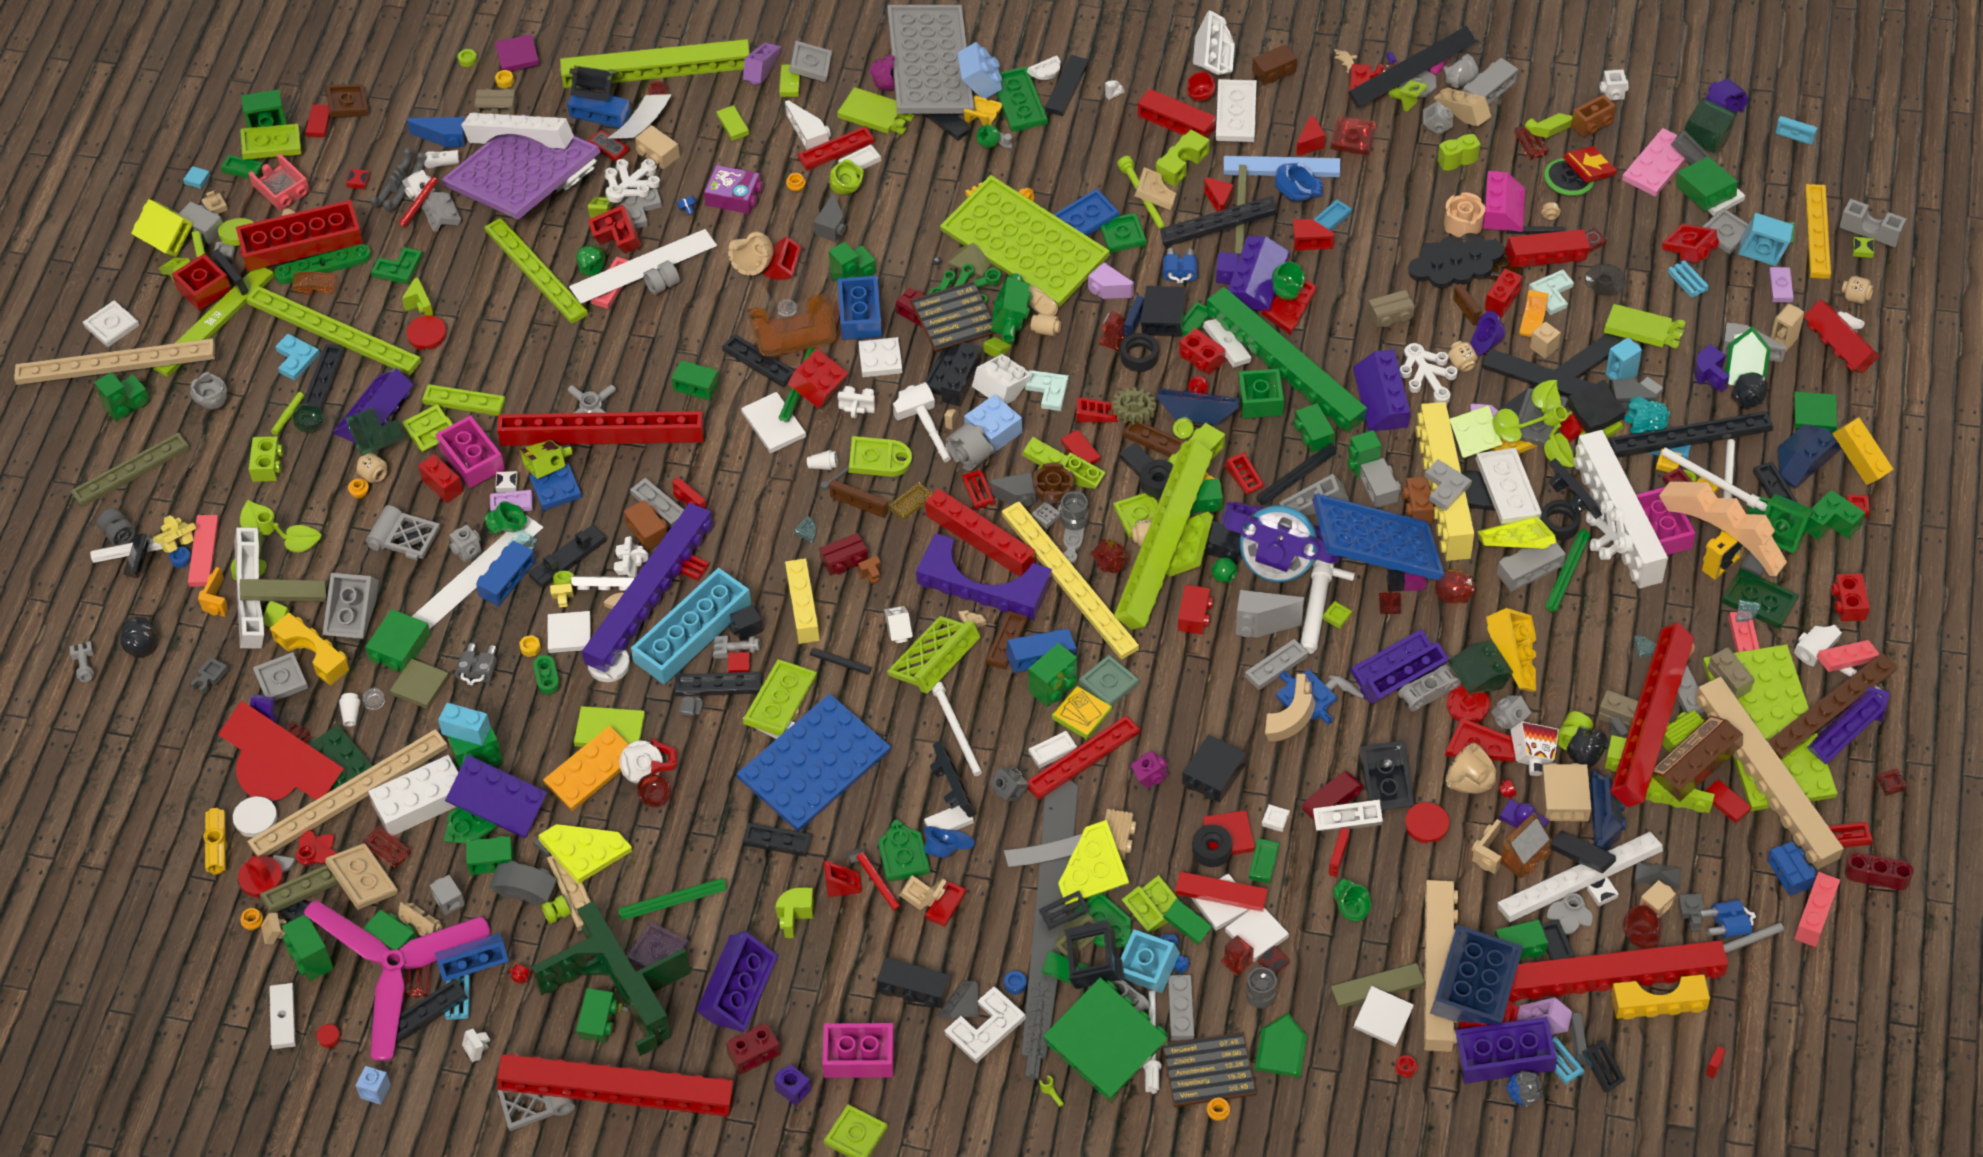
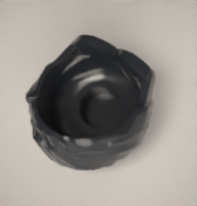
M1759 373L1741 374L1736 382L1731 398L1740 408L1745 410L1756 407L1766 397L1767 380Z
M138 616L128 620L124 624L120 636L123 650L136 658L146 657L153 652L157 642V635L149 621L145 617Z
M1579 726L1576 734L1570 740L1566 753L1575 763L1591 767L1599 761L1604 753V749L1609 748V742L1604 732ZM1583 734H1592L1590 736H1583Z

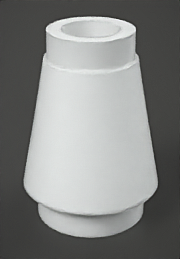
M831 450L807 457L808 469L833 470V468H837L838 457L836 451L831 452Z
M345 693L339 700L344 726L351 727L356 725L361 702L357 694Z

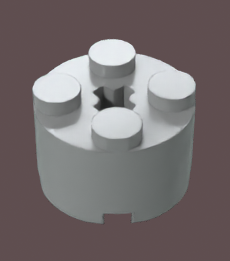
M966 423L946 438V441H948L946 448L950 456L956 463L962 462L964 464L962 468L967 471H972L994 452L993 446L987 442L983 436L984 431L979 425L972 426Z

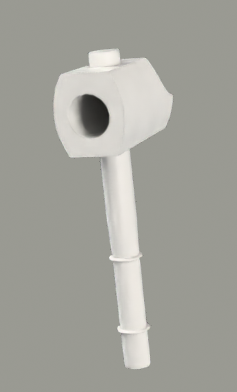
M925 382L917 386L911 385L905 390L898 392L899 398L893 403V414L896 420L899 421L918 414L929 436L932 438L938 454L941 455L944 462L950 461L951 457L947 448L944 446L927 411L935 408V399L927 383Z
M1835 625L1829 627L1815 626L1808 634L1804 632L1798 640L1800 642L1797 644L1794 653L1801 661L1814 667L1819 662L1816 657L1819 651L1832 648L1839 641L1842 632ZM1852 667L1840 669L1841 672L1849 677L1857 672Z

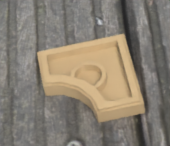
M1144 167L1134 196L1171 210L1176 193L1164 185L1162 174Z

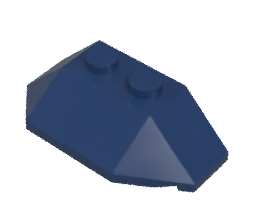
M1160 388L1157 394L1158 400L1175 420L1186 417L1192 422L1200 423L1201 425L1207 423L1211 426L1217 425L1238 409L1241 398L1163 388Z
M1804 424L1778 446L1779 473L1787 484L1796 489L1842 449L1832 434L1835 432L1833 429Z
M1592 770L1589 784L1593 844L1607 851L1620 839L1622 830L1626 829V818L1622 817L1621 811H1624V804L1610 792L1613 781L1599 771Z

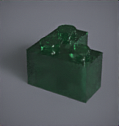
M373 407L345 418L361 456L406 438L398 419L381 425Z

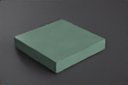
M1108 655L1079 679V684L1095 697L1113 706L1139 685V679L1112 656Z

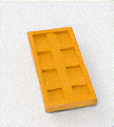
M608 726L544 778V784L573 812L621 772L619 758L623 749L629 744L611 726Z

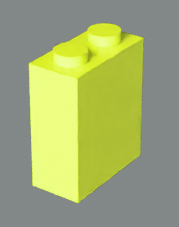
M148 199L131 234L162 252L177 257L194 222L161 203Z

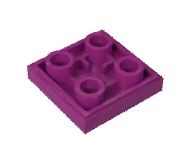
M531 34L495 42L502 70L514 71L539 65Z

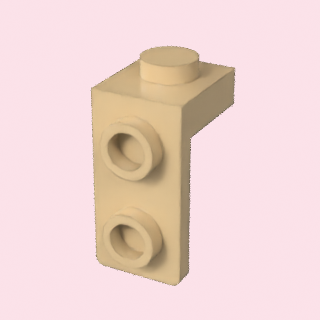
M1498 819L1493 825L1489 824L1483 834L1484 837L1481 841L1478 839L1472 847V861L1483 870L1490 871L1493 874L1500 868L1502 857L1488 849L1500 831L1501 821Z
M912 875L904 885L899 896L919 910H922L927 905L930 907L935 899L939 900L945 892L943 886L946 880L942 878L930 888Z

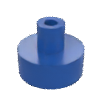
M694 196L676 202L678 209H685L687 215L694 213L692 205L697 203Z

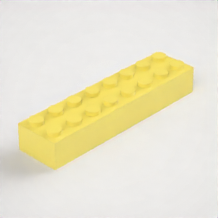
M1446 402L1421 404L1420 413H1417L1418 425L1415 427L1416 437L1420 438L1421 441L1419 442V452L1424 455V458H1422L1423 470H1428L1439 459L1461 473ZM1428 479L1432 494L1438 485ZM1464 492L1447 511L1434 504L1433 518L1438 521L1436 532L1437 536H1441L1440 551L1445 554L1446 561L1471 559L1474 530L1466 493Z

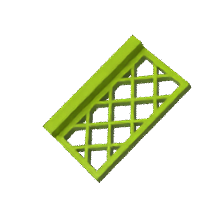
M939 616L887 671L888 675L919 686L921 692L928 693L981 638L974 622L967 620L965 623ZM942 624L947 625L946 628L937 630ZM948 634V637L938 640L939 636ZM934 638L933 642L924 644L927 640ZM932 648L935 649V651L924 654V651ZM920 652L919 656L911 658L914 654ZM921 662V665L911 668L912 664ZM907 666L906 670L897 672L900 668Z

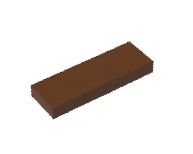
M1130 421L1123 431V437L1167 457L1176 454L1180 450L1182 443L1185 442L1145 423L1140 424L1138 421L1134 425Z
M833 479L830 482L831 498L886 518L888 514L887 500Z
M1012 611L1007 612L986 658V664L1004 670L1007 669L1009 664L1006 655L1008 640L1021 637L1028 622V617Z

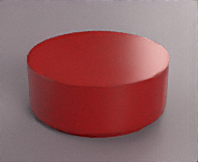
M326 1024L319 1028L316 1037L322 1047L332 1048L339 1043L341 1035L335 1025Z

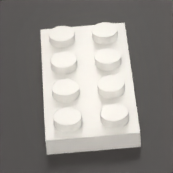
M1218 79L1216 141L1254 142L1256 81Z
M1516 448L1477 453L1475 459L1500 523L1506 524L1535 516L1541 518L1542 512Z

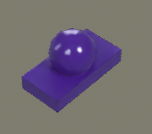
M1511 799L1499 816L1500 820L1521 831H1524L1535 819H1538L1544 830L1549 824V819L1536 813L1535 808L1531 804H1519Z

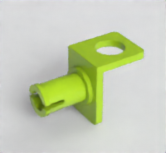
M1410 80L1403 88L1395 87L1390 90L1389 97L1401 100L1404 111L1408 112L1418 102L1417 97L1427 88V84Z

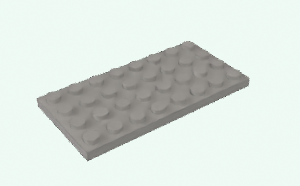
M887 5L891 55L895 56V60H893V77L897 114H964V109L973 111L972 89L962 80L958 52L966 48L962 5Z

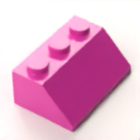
M1488 171L1483 229H1507L1523 232L1525 188L1508 172Z

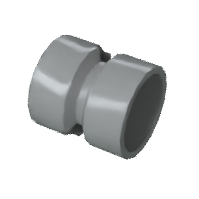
M669 260L659 264L657 269L651 268L643 272L644 281L654 295L665 291L666 286L670 288L680 283L678 272Z

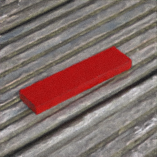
M865 126L798 153L797 156L807 171L874 144L875 141Z
M1180 871L1175 894L1263 912L1268 889Z

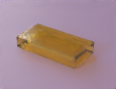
M918 482L889 504V510L904 521L921 508L933 493Z

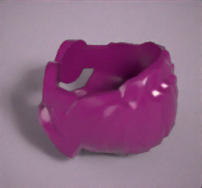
M885 55L883 60L880 58L876 59L869 69L875 86L884 91L895 89L893 77L894 55Z

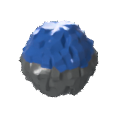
M1521 1070L1519 1073L1513 1074L1506 1085L1510 1099L1526 1108L1532 1107L1534 1103L1543 1098L1542 1083L1540 1077L1535 1073Z

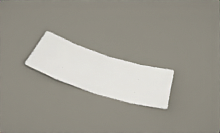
M671 94L646 95L630 119L618 131L609 136L608 139L634 138L655 120L665 107Z

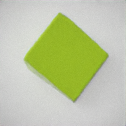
M996 337L983 343V352L993 357L1001 354L1005 355L1011 348L1010 344Z
M270 601L263 616V626L271 628L289 613L288 608Z

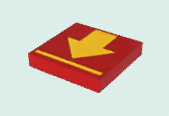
M1594 146L1565 153L1563 157L1586 183L1615 176L1617 169Z

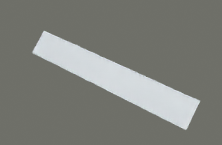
M706 229L569 287L579 302L584 303L642 278L643 272L651 268L657 269L659 264L667 260L675 264L717 245Z
M525 515L527 517V524L522 530L514 533L506 532L412 617L428 623L429 629H431L477 587L476 582L478 578L487 572L490 564L497 560L505 546H508L513 540L521 545H525L544 527Z

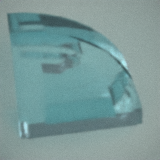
M807 516L797 526L795 534L811 543L816 537V527L813 520Z
M1739 600L1736 622H1745L1753 619L1758 614L1761 604Z
M1634 636V643L1639 658L1653 656L1656 643L1645 639L1646 637Z

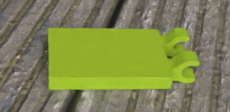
M855 87L837 112V116L840 119L889 134L891 130L898 134H904L906 131V127H903L906 121L911 122L915 117L914 114H897L896 100Z
M1613 304L1604 333L1623 338L1629 337L1631 340L1663 347L1666 344L1672 348H1678L1680 341H1676L1674 338L1680 340L1684 330L1677 327L1684 328L1686 322L1684 320L1672 322V318Z

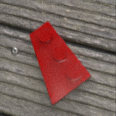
M1305 279L1303 288L1294 300L1285 301L1277 296L1273 299L1270 310H1261V314L1291 335L1315 295L1317 286Z
M1461 718L1445 753V756L1456 757L1460 751L1463 752V748L1467 745L1470 746V744L1475 743L1487 753L1491 760L1515 762L1516 760L1511 736Z

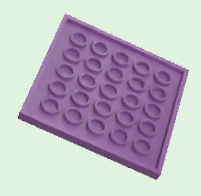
M501 134L492 138L441 179L443 186L518 220L557 187L566 182L568 178L578 172L584 165L593 160L600 153L598 146L575 136L568 146L562 149L549 148L541 142L522 135Z

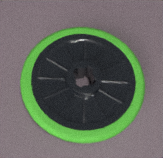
M1563 158L1550 162L1544 170V179L1547 185L1552 190L1563 195L1578 196L1585 194L1594 184V181L1586 183Z

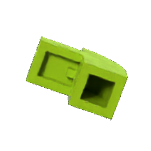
M793 888L784 892L777 900V919H780V929H784L785 938H794L795 919H813V888Z

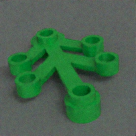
M965 264L962 267V273L954 287L965 284L967 279L974 275V267L971 264ZM990 268L985 272V277L974 280L977 288L988 284L996 286L1001 282V273L996 268ZM946 271L939 287L931 289L929 294L945 290L949 284L954 283L956 280L954 271ZM980 294L983 300H985V304L987 305V296L985 294Z

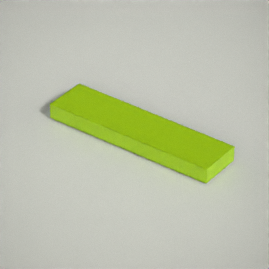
M428 384L422 402L426 405L435 406L438 404L439 407L499 416L502 413L506 398L500 395Z

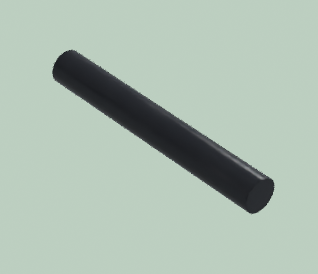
M1523 226V232L1506 229V234H1542L1566 231V228Z
M812 648L810 651V656L867 675L871 673L872 667L816 648Z

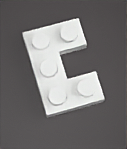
M996 987L991 988L978 1000V1005L991 1016L982 1026L976 1030L960 1016L944 1030L945 1035L975 1063L979 1062L1026 1019V1015Z

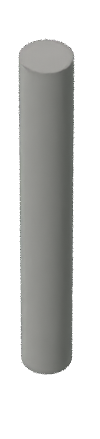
M1780 922L1723 944L1725 953L1782 932L1784 927Z

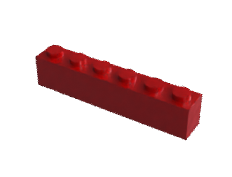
M938 488L925 501L926 516L1017 576L1021 577L1030 568L1032 563L1035 564V550Z

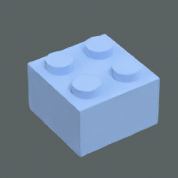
M975 42L958 52L962 80L982 98H988L1002 90V77L998 69L1000 66L999 62L995 57L989 55L985 47H981Z
M995 394L964 416L965 424L979 425L983 429V436L994 448V452L991 454L1022 433V417Z

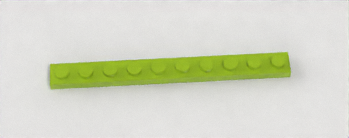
M257 286L246 298L248 305L393 369L397 368L400 372L409 376L421 363L419 356L262 287Z

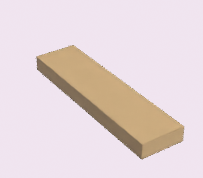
M553 856L547 857L562 896L569 907L575 926L580 931L584 923L579 917L577 909L590 903L582 882L577 884Z

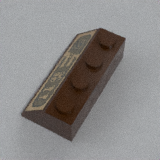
M1710 716L1656 764L1652 778L1681 802L1743 746V733L1728 720Z

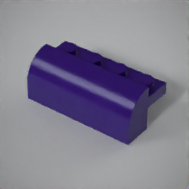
M1420 629L1350 669V672L1361 687L1359 691L1364 695V698L1374 704L1400 690L1406 684L1412 683L1448 662L1449 658L1438 642L1431 644L1423 630Z

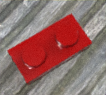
M677 477L672 481V492L677 500H682L686 505L691 503L707 509L705 499L683 480Z

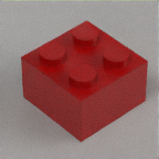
M205 254L172 273L176 289L198 311L231 290L227 275Z
M816 349L794 371L788 385L820 409L842 387L849 373L819 349Z

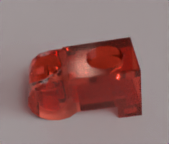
M1109 312L1102 324L1103 333L1099 338V345L1118 350L1124 339V318L1117 312Z

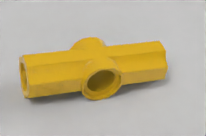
M212 808L205 812V832L203 835L205 841V870L212 874H221L222 871L226 870V849L228 846L226 842L225 811Z

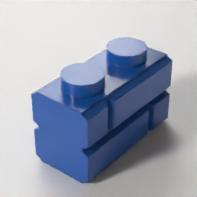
M1792 841L1771 849L1767 858L1769 865L1789 896L1812 888L1816 878L1815 869L1812 865L1808 866L1804 860L1805 856L1802 849L1797 848Z

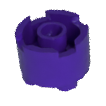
M1728 78L1719 83L1713 82L1709 86V93L1702 106L1720 122L1727 124L1735 120L1733 116L1738 111L1741 113L1744 111L1749 97L1742 88Z

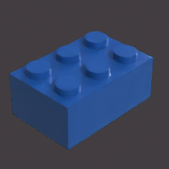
M877 276L838 279L842 340L882 337Z

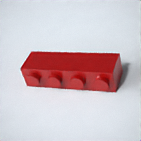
M1148 89L1138 102V117L1181 135H1186L1190 130H1193L1209 139L1215 131L1216 116L1163 95L1160 92Z
M1582 229L1509 237L1505 252L1511 268L1573 261L1579 262L1587 259L1591 247L1585 231Z
M1822 299L1803 316L1808 321L1806 325L1812 331H1818L1821 334L1819 338L1826 345L1831 344L1834 347L1832 351L1839 358L1844 357L1847 361L1845 365L1853 372L1857 370L1864 373L1880 356Z

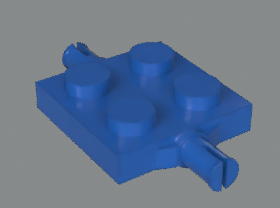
M1308 669L1302 674H1306L1309 682L1312 683L1311 694L1316 702L1309 722L1320 717L1327 725H1330L1334 718L1326 711L1337 701V696ZM1283 671L1279 678L1286 683V686L1276 693V698L1288 708L1295 696L1296 678H1292L1287 671Z

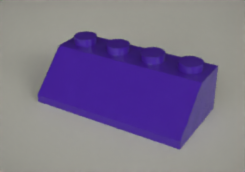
M1247 236L1228 290L1251 310H1270L1276 294L1271 281L1272 272L1277 266L1287 262L1290 254L1289 251L1266 236Z
M1394 349L1375 351L1353 366L1361 403L1367 407L1365 421L1368 432L1372 430L1382 431L1409 427L1410 409Z
M397 368L378 375L334 429L333 433L358 445L365 442L370 443L377 436L376 431L388 422L387 417L399 408L398 403L410 394L409 389L413 384Z
M467 755L445 801L525 838L547 792Z
M746 931L730 935L696 1011L713 1024L745 1032L778 955Z
M1548 1017L1456 1030L1459 1064L1464 1084L1512 1077L1513 1074L1519 1073L1521 1070L1535 1074L1556 1071L1557 1056Z

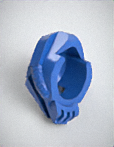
M1286 163L1277 168L1275 187L1291 202L1297 203L1323 196L1322 180L1315 178L1313 172L1304 163Z

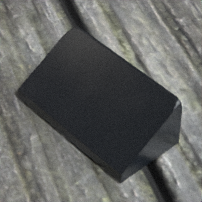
M145 533L139 534L134 538L124 570L125 576L134 578L140 576L150 539Z

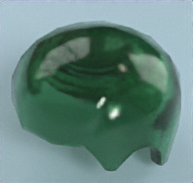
M308 404L296 407L292 414L294 426L301 432L306 433L317 431L324 419L320 408H315Z

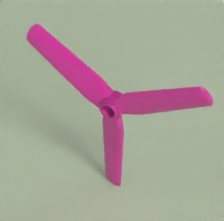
M319 901L311 902L304 911L307 917L360 956L381 965L383 972L375 988L370 1055L373 1060L378 1061L389 1060L394 1054L404 993V982L401 972L404 969L419 968L437 961L435 952L490 936L489 925L485 918L480 916L411 940L399 950H389L381 940ZM393 960L396 961L398 965L391 966L387 962Z

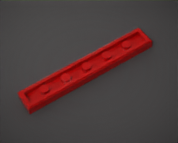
M1127 715L1027 780L1030 784L1027 789L1038 800L1042 799L1140 734V728Z

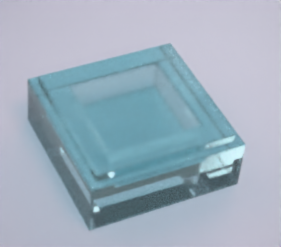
M520 530L508 543L509 545L514 540L532 550L537 544V539Z

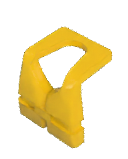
M974 96V110H963L965 122L971 123L974 119L979 118L982 125H992L997 118V114L1002 109V103L992 100L987 101L986 98Z

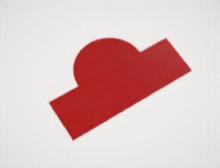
M243 701L239 703L218 734L241 750L236 764V775L242 789L251 797L258 796L270 801H276L284 798L297 787L317 800L327 794L344 769Z

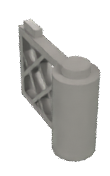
M387 505L383 508L368 534L366 542L375 551L387 548L404 553L407 558L418 560V558H424L441 527L439 523L402 513L396 507ZM405 521L414 524L413 527L403 530L402 528ZM426 527L432 528L431 532L422 535L419 530ZM417 530L419 537L408 541L406 534ZM401 536L404 537L405 542L398 545L393 543L395 539ZM418 542L423 543L420 551L412 549L411 545Z
M498 1090L510 1131L552 1115H566L575 1109L574 1100L571 1098L544 1095L541 1098V1095L519 1093L514 1103L507 1101L505 1094L510 1093V1091ZM524 1095L533 1099L527 1109L519 1106ZM537 1101L544 1103L547 1109L539 1113L532 1111ZM516 1109L524 1112L521 1120L512 1122L511 1117Z

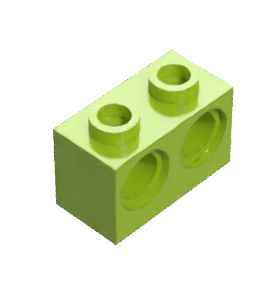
M277 436L253 437L249 463L252 482L277 481L278 473H281L280 457H283V445L279 444Z

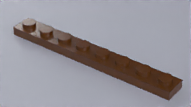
M1881 653L1767 742L1779 759L1783 760L1847 710L1868 690V686L1877 687L1895 673L1898 667L1886 655Z

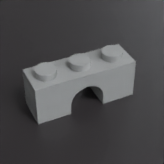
M1850 199L1843 211L1839 228L1867 238H1873L1878 242L1896 248L1903 234L1907 219L1889 212L1883 220L1874 219L1868 213L1869 205Z

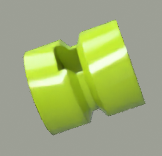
M1570 712L1565 718L1563 726L1558 731L1557 744L1567 751L1570 740L1576 734L1579 726L1593 729L1594 724L1592 720L1583 713Z

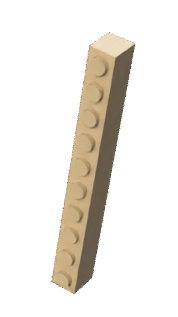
M1722 677L1699 686L1696 702L1700 708L1704 709L1707 716L1726 719L1743 733V746L1733 754L1734 757L1741 761L1746 774L1753 778L1758 791L1765 795L1770 808L1777 812L1782 825L1789 829L1793 835L1794 842L1801 846L1808 862L1813 863L1818 870L1840 859L1844 848Z

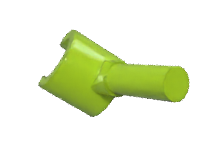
M1047 1075L1049 1083L1047 1085L1039 1080L1041 1091L1045 1094H1050L1058 1106L1062 1107L1064 1103L1054 1090L1053 1078Z

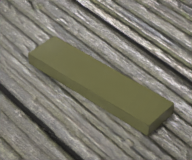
M240 579L239 581L240 600L325 602L326 600L325 581Z
M325 865L261 893L260 899L269 913H274L334 887L339 882L328 866Z
M1415 963L1333 985L1330 990L1337 1008L1341 1009L1365 1002L1371 986L1393 995L1422 987L1425 981L1418 964Z

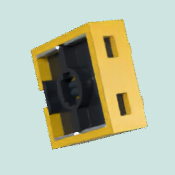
M1722 530L1716 539L1712 538L1706 545L1707 551L1703 558L1702 571L1716 580L1729 566H1732L1742 557L1744 546Z

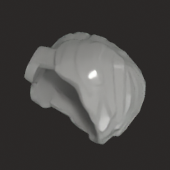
M1469 54L1464 55L1453 66L1443 67L1446 77L1445 82L1453 88L1464 87L1467 83L1472 82L1479 73L1475 60Z
M205 372L199 378L193 380L190 385L192 399L203 408L216 410L224 405L227 398V387L220 377ZM210 379L213 380L211 383H200V382H207V381H209Z

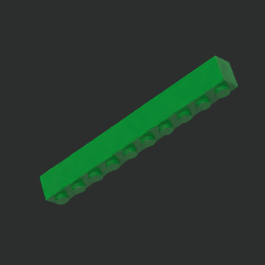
M1223 287L1207 299L1206 312L1210 318L1216 319L1223 329L1229 330L1237 341L1247 346L1251 353L1261 358L1268 367L1279 369L1282 379L1288 381L1310 403H1318L1324 415L1330 417L1339 428H1343L1349 433L1365 420L1367 407L1228 289Z

